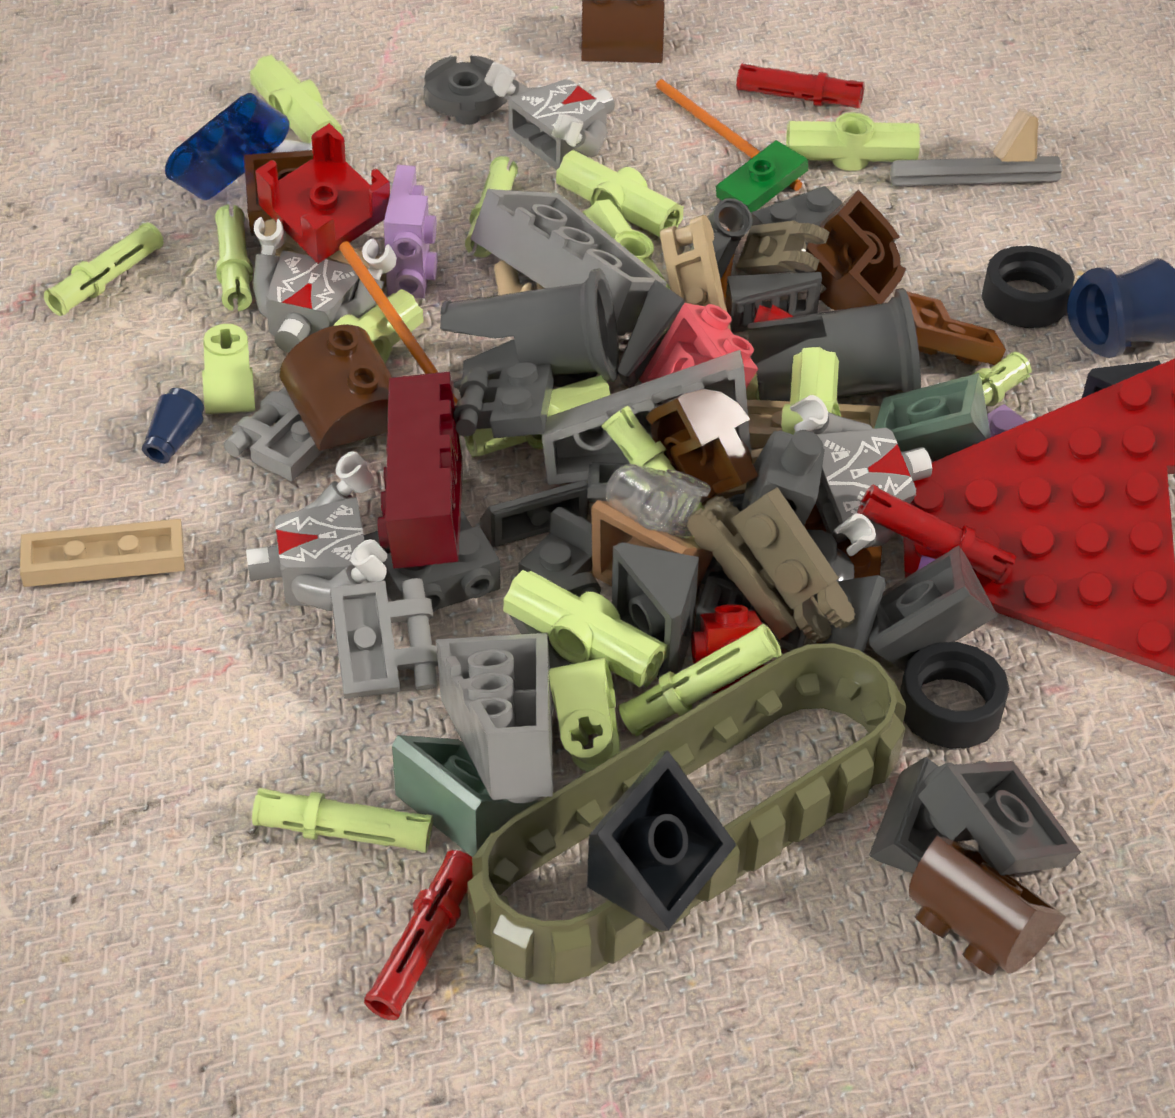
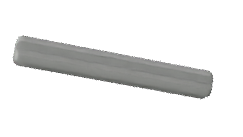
M1037 156L1035 161L1003 162L998 157L895 160L891 165L890 178L892 185L896 187L1057 182L1061 178L1062 163L1058 156Z

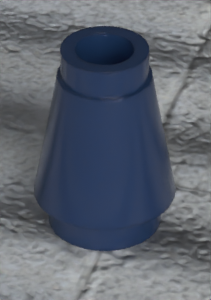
M171 388L167 394L161 395L158 398L145 442L142 446L143 453L155 462L168 463L171 457L203 423L202 413L204 411V404L192 392L182 388Z

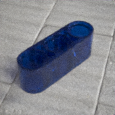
M246 93L180 144L170 154L165 165V175L169 180L198 198L209 200L245 173L244 155L271 153L288 134L289 120L287 116L253 93Z

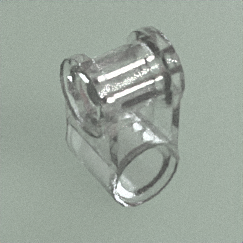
M626 464L611 476L606 488V500L611 507L648 530L667 532L682 538H691V533L687 530V518L697 510L701 498L709 495L711 487L693 476L676 470L668 469L663 471L635 464Z

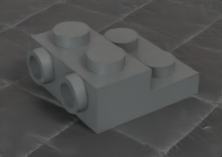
M462 509L458 562L393 569L390 548L383 549L387 553V559L382 562L386 566V576L382 581L386 583L387 594L391 601L404 600L401 583L415 578L423 580L425 598L431 599L433 612L472 598L482 597L487 593L500 589V559L479 525L472 527ZM378 531L364 535L365 541L372 539L380 545Z
M982 760L971 764L955 765L951 762L945 763L937 767L926 777L924 781L926 787L918 795L930 812L932 824L941 834L957 842L976 840L979 844L978 850L982 858L991 867L996 869L1000 875L1066 867L1081 853L1013 761L986 762Z

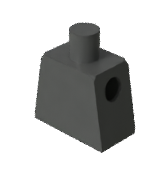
M781 430L774 431L753 464L759 476L746 483L742 511L763 495L778 487L804 526L816 503L819 492L825 451L821 439L808 430H799L793 435Z

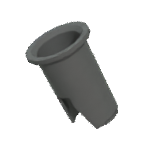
M600 268L592 269L589 273V278L581 284L453 302L446 300L442 303L440 311L441 331L494 339L514 336L513 340L463 361L462 379L454 382V387L459 392L463 378L474 367L484 368L488 372V379L491 380L500 379L502 368H510L515 364L523 362L535 365L551 363L553 377L588 372L599 373L606 382H614L618 377L619 342L615 310L609 284L604 272Z
M904 288L896 289L894 297L888 303L748 324V340L754 348L751 359L758 367L756 373L759 400L790 402L793 355L802 352L803 348L820 347L823 350L836 353L839 360L837 399L894 390L908 392L921 388L920 359L914 317L909 297Z

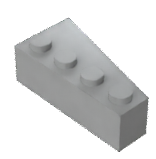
M487 190L470 238L471 240L544 288L584 283L589 278V273L592 269L600 268L604 272L609 284L614 304L618 336H624L626 332H633L651 285L657 280L666 286L667 282L559 193Z
M738 350L548 416L545 431L542 434L548 485L573 483L582 480L588 481L589 464H592V462L630 463L615 441L602 428L605 421L618 411L621 413V410L626 406L631 408L633 414L651 437V424L645 417L652 409L683 394L700 389L724 393L738 402L748 416L745 373L741 351ZM746 421L735 427V430L740 440L747 445L751 453L749 421Z
M547 633L436 639L441 701L491 799H507L514 803H529L540 797L553 796L552 703Z

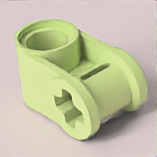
M234 324L216 325L205 333L203 339L205 370H202L205 414L255 411L252 367L249 365L247 334L241 327Z
M606 658L550 668V687L558 716L562 744L571 755L573 762L582 771L589 772L618 754L621 750L615 714V690L608 661ZM597 733L598 736L593 740L594 747L584 749L583 746H586L589 742L588 735Z

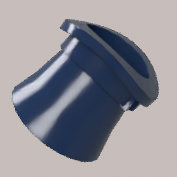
M1154 258L1118 275L1108 267H1098L1086 271L1072 287L1067 303L1068 319L1075 335L1091 351L1106 358H1113L1123 354L1125 347L1132 346L1131 342H1174L1175 268L1163 259Z

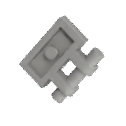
M284 386L279 392L272 391L260 402L261 408L252 417H243L232 428L233 434L224 442V448L234 457H238L246 448L250 449L253 463L293 481L324 450L319 451Z
M415 578L403 581L401 585L404 600L389 602L385 581L330 587L344 699L399 692L398 670L405 669L414 670L417 690H427L438 686L435 668L438 666L437 646L432 645L429 619L433 618L431 599L425 598L422 579ZM391 623H407L409 648H394Z

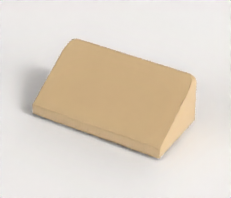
M1019 109L995 146L993 154L1003 162L1035 161L1037 159L1038 141L1037 116L1026 109Z

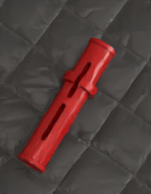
M741 63L737 74L736 89L739 91L813 101V105L821 107L826 103L860 109L864 96L865 82L829 77L826 72H819L818 75L804 74Z
M874 484L867 489L861 500L866 505L858 507L857 513L940 555H944L959 545L974 572L992 580L997 585L1003 584L1013 569L1006 566V564H1015V554L1006 552L976 537L974 529L966 525L958 528L879 489Z
M459 850L448 851L429 888L421 890L414 900L413 909L415 912L394 946L371 990L364 997L366 1007L379 1017L393 1021L398 1020L403 1006L422 972L427 967L446 929L454 928L461 916L459 906L468 891L467 882L473 878V857Z

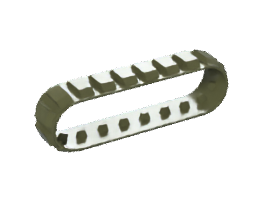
M834 643L805 645L765 664L734 685L722 690L697 705L694 709L654 731L651 735L609 758L603 764L561 787L553 793V796L546 797L513 816L497 832H492L472 858L473 878L467 882L468 914L476 943L489 948L494 957L495 965L511 972L516 977L539 984L571 983L580 978L591 976L592 973L608 963H616L643 945V940L657 931H663L658 930L609 900L594 910L570 920L542 921L519 914L510 907L507 896H502L501 894L519 879L589 837V834L660 751L668 750L687 776L779 718L801 709L831 710L845 714L864 726L868 731L865 737L724 826L737 845L675 922L677 923L689 915L690 910L701 902H709L736 884V880L745 873L756 871L779 856L782 849L791 843L800 842L823 827L826 820L837 813L843 814L866 799L869 795V790L874 785L886 782L899 760L906 728L903 725L906 705L895 681L890 678L879 662L860 650Z

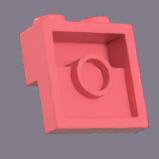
M684 303L639 380L643 384L740 350L747 388L758 371V367L750 358L754 352L753 346L746 339L731 332L728 326L732 318L724 309L713 304H708L705 307Z

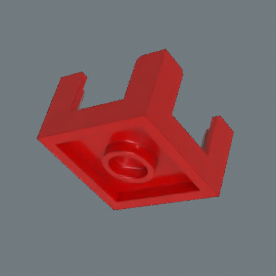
M330 123L313 133L311 137L313 159L279 181L277 163L274 160L255 170L259 206L276 223L277 219H279L285 232L317 264L337 252L343 242H352L385 219L390 198V181L378 169L375 168L371 171L372 185H370L346 162L344 137Z

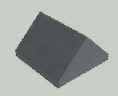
M622 542L613 546L612 604L617 609L622 621L667 644L666 658L656 677L659 679L669 671L677 674L682 670L691 634L694 630L699 557Z
M959 545L883 592L869 635V644L877 654L905 671L908 660L920 649L939 642H956L998 616Z

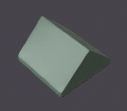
M979 373L883 398L874 429H890L901 452L919 447L925 448L931 462L991 438L983 386Z
M397 735L392 744L395 795L417 813L433 815V826L472 857H474L492 832H497L513 816L538 802V800L529 803H514L507 799L492 800L463 742L459 739Z

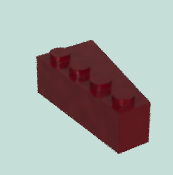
M450 371L389 378L387 467H384L385 491H381L382 516L378 517L377 526L380 546L383 549L390 548L393 569L458 562L463 455L460 435L456 431L453 415L455 402Z

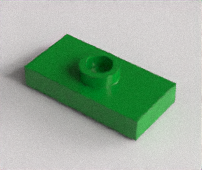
M775 140L716 185V197L720 200L726 198L739 200L748 207L752 214V212L757 211L808 171V159Z

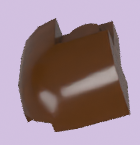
M858 189L819 225L829 231L826 243L817 245L806 242V252L819 259L817 269L814 272H821V283L825 286L820 292L819 300L833 310L884 303L901 282L906 268L901 266L900 255L895 241L900 236L890 222Z
M707 389L689 392L652 409L645 417L651 424L652 439L655 443L661 441L667 449L664 455L701 503L716 494L741 486L759 476L752 463L749 448L740 440L735 430V427L750 420V418L738 402L724 393Z

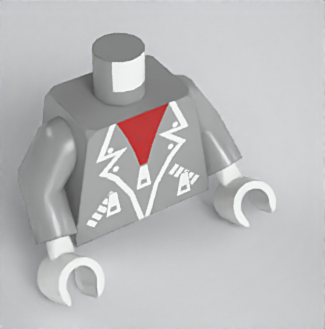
M492 63L484 81L487 85L493 87L496 95L508 100L509 134L556 170L560 167L563 157L572 150L590 158L597 156L607 138V114L613 112L615 108L613 97L608 90L603 88L590 94L572 80L565 79L542 87L528 88L517 80H513L515 73L510 68L500 63Z
M262 217L255 221L254 232L262 246V253L256 254L253 290L259 312L268 318L269 332L275 336V343L280 349L289 353L300 341L319 330L334 326L341 317L353 315L360 318L376 306L377 303L350 264L326 259L317 264L308 255L284 250L280 257L275 256L276 249L280 248L286 240V232L280 220L277 219V230L271 236H263L265 223ZM370 239L364 244L362 254L369 264L368 271L382 290L384 282L380 281L381 275L391 271L395 267L397 259L389 244L386 245L384 254L380 258L375 259L378 254L379 245L374 239Z
M809 395L790 406L791 411L797 412L803 419V421L794 426L795 432L799 430L813 432L821 439L825 449L816 506L826 531L833 535L837 544L850 539L852 545L846 549L849 556H853L862 548L878 547L886 544L895 532L857 513L860 505H866L861 500L867 489L874 484L879 489L910 504L916 496V488L913 481L928 478L932 474V462L928 452L923 447L901 452L890 429H873L869 424L827 411L823 401L815 395Z
M349 452L338 461L336 474L342 479L339 483L332 482L313 503L301 510L279 515L275 519L277 546L246 549L250 581L282 577L285 602L291 606H313L326 611H333L330 587L382 581L386 576V566L382 562L386 561L387 553L375 540H364L357 497L352 498L350 494L352 491L364 493L373 485V474L367 469V462L356 452Z

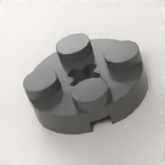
M470 55V62L457 63V56H452L433 63L425 73V105L442 114L455 117V120L460 124L470 125L477 123L480 120V116L494 112L507 102V99L496 95L493 87L487 85L484 81L492 63L495 61L481 56Z

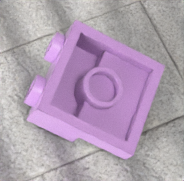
M397 165L384 219L385 247L389 244L397 259L395 267L386 273L387 295L390 296L392 293L402 289L412 294L414 298L424 299L428 280H436L438 255L436 252H430V244H434L436 239L437 219L436 216L429 215L428 196H424V186L416 185V166Z

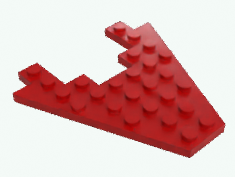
M1175 358L932 462L931 476L913 481L916 488V496L910 502L911 505L958 528L966 525L975 530L976 537L1006 552L1015 554V564H1006V566L1013 569L1006 581L1001 585H997L992 580L975 572L997 613L1175 676V557L1168 474H1175ZM903 537L905 578L918 570L922 555L934 559L942 556Z

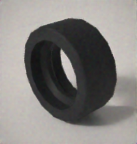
M1029 245L1012 246L998 251L989 260L981 297L985 308L995 318L1013 326L1042 328L1057 323L1067 313L1068 298L1074 285L1075 275L1071 265L1060 255L1052 251ZM1017 280L1035 282L1046 287L1049 291L1044 293L1020 291L1006 282Z
M939 642L924 647L908 660L900 688V694L906 705L904 722L914 734L928 743L948 749L970 748L986 742L999 729L1010 689L1006 672L994 657L978 647L960 642ZM951 679L966 683L977 690L986 703L973 710L955 711L940 707L928 699L921 690V687L935 680Z

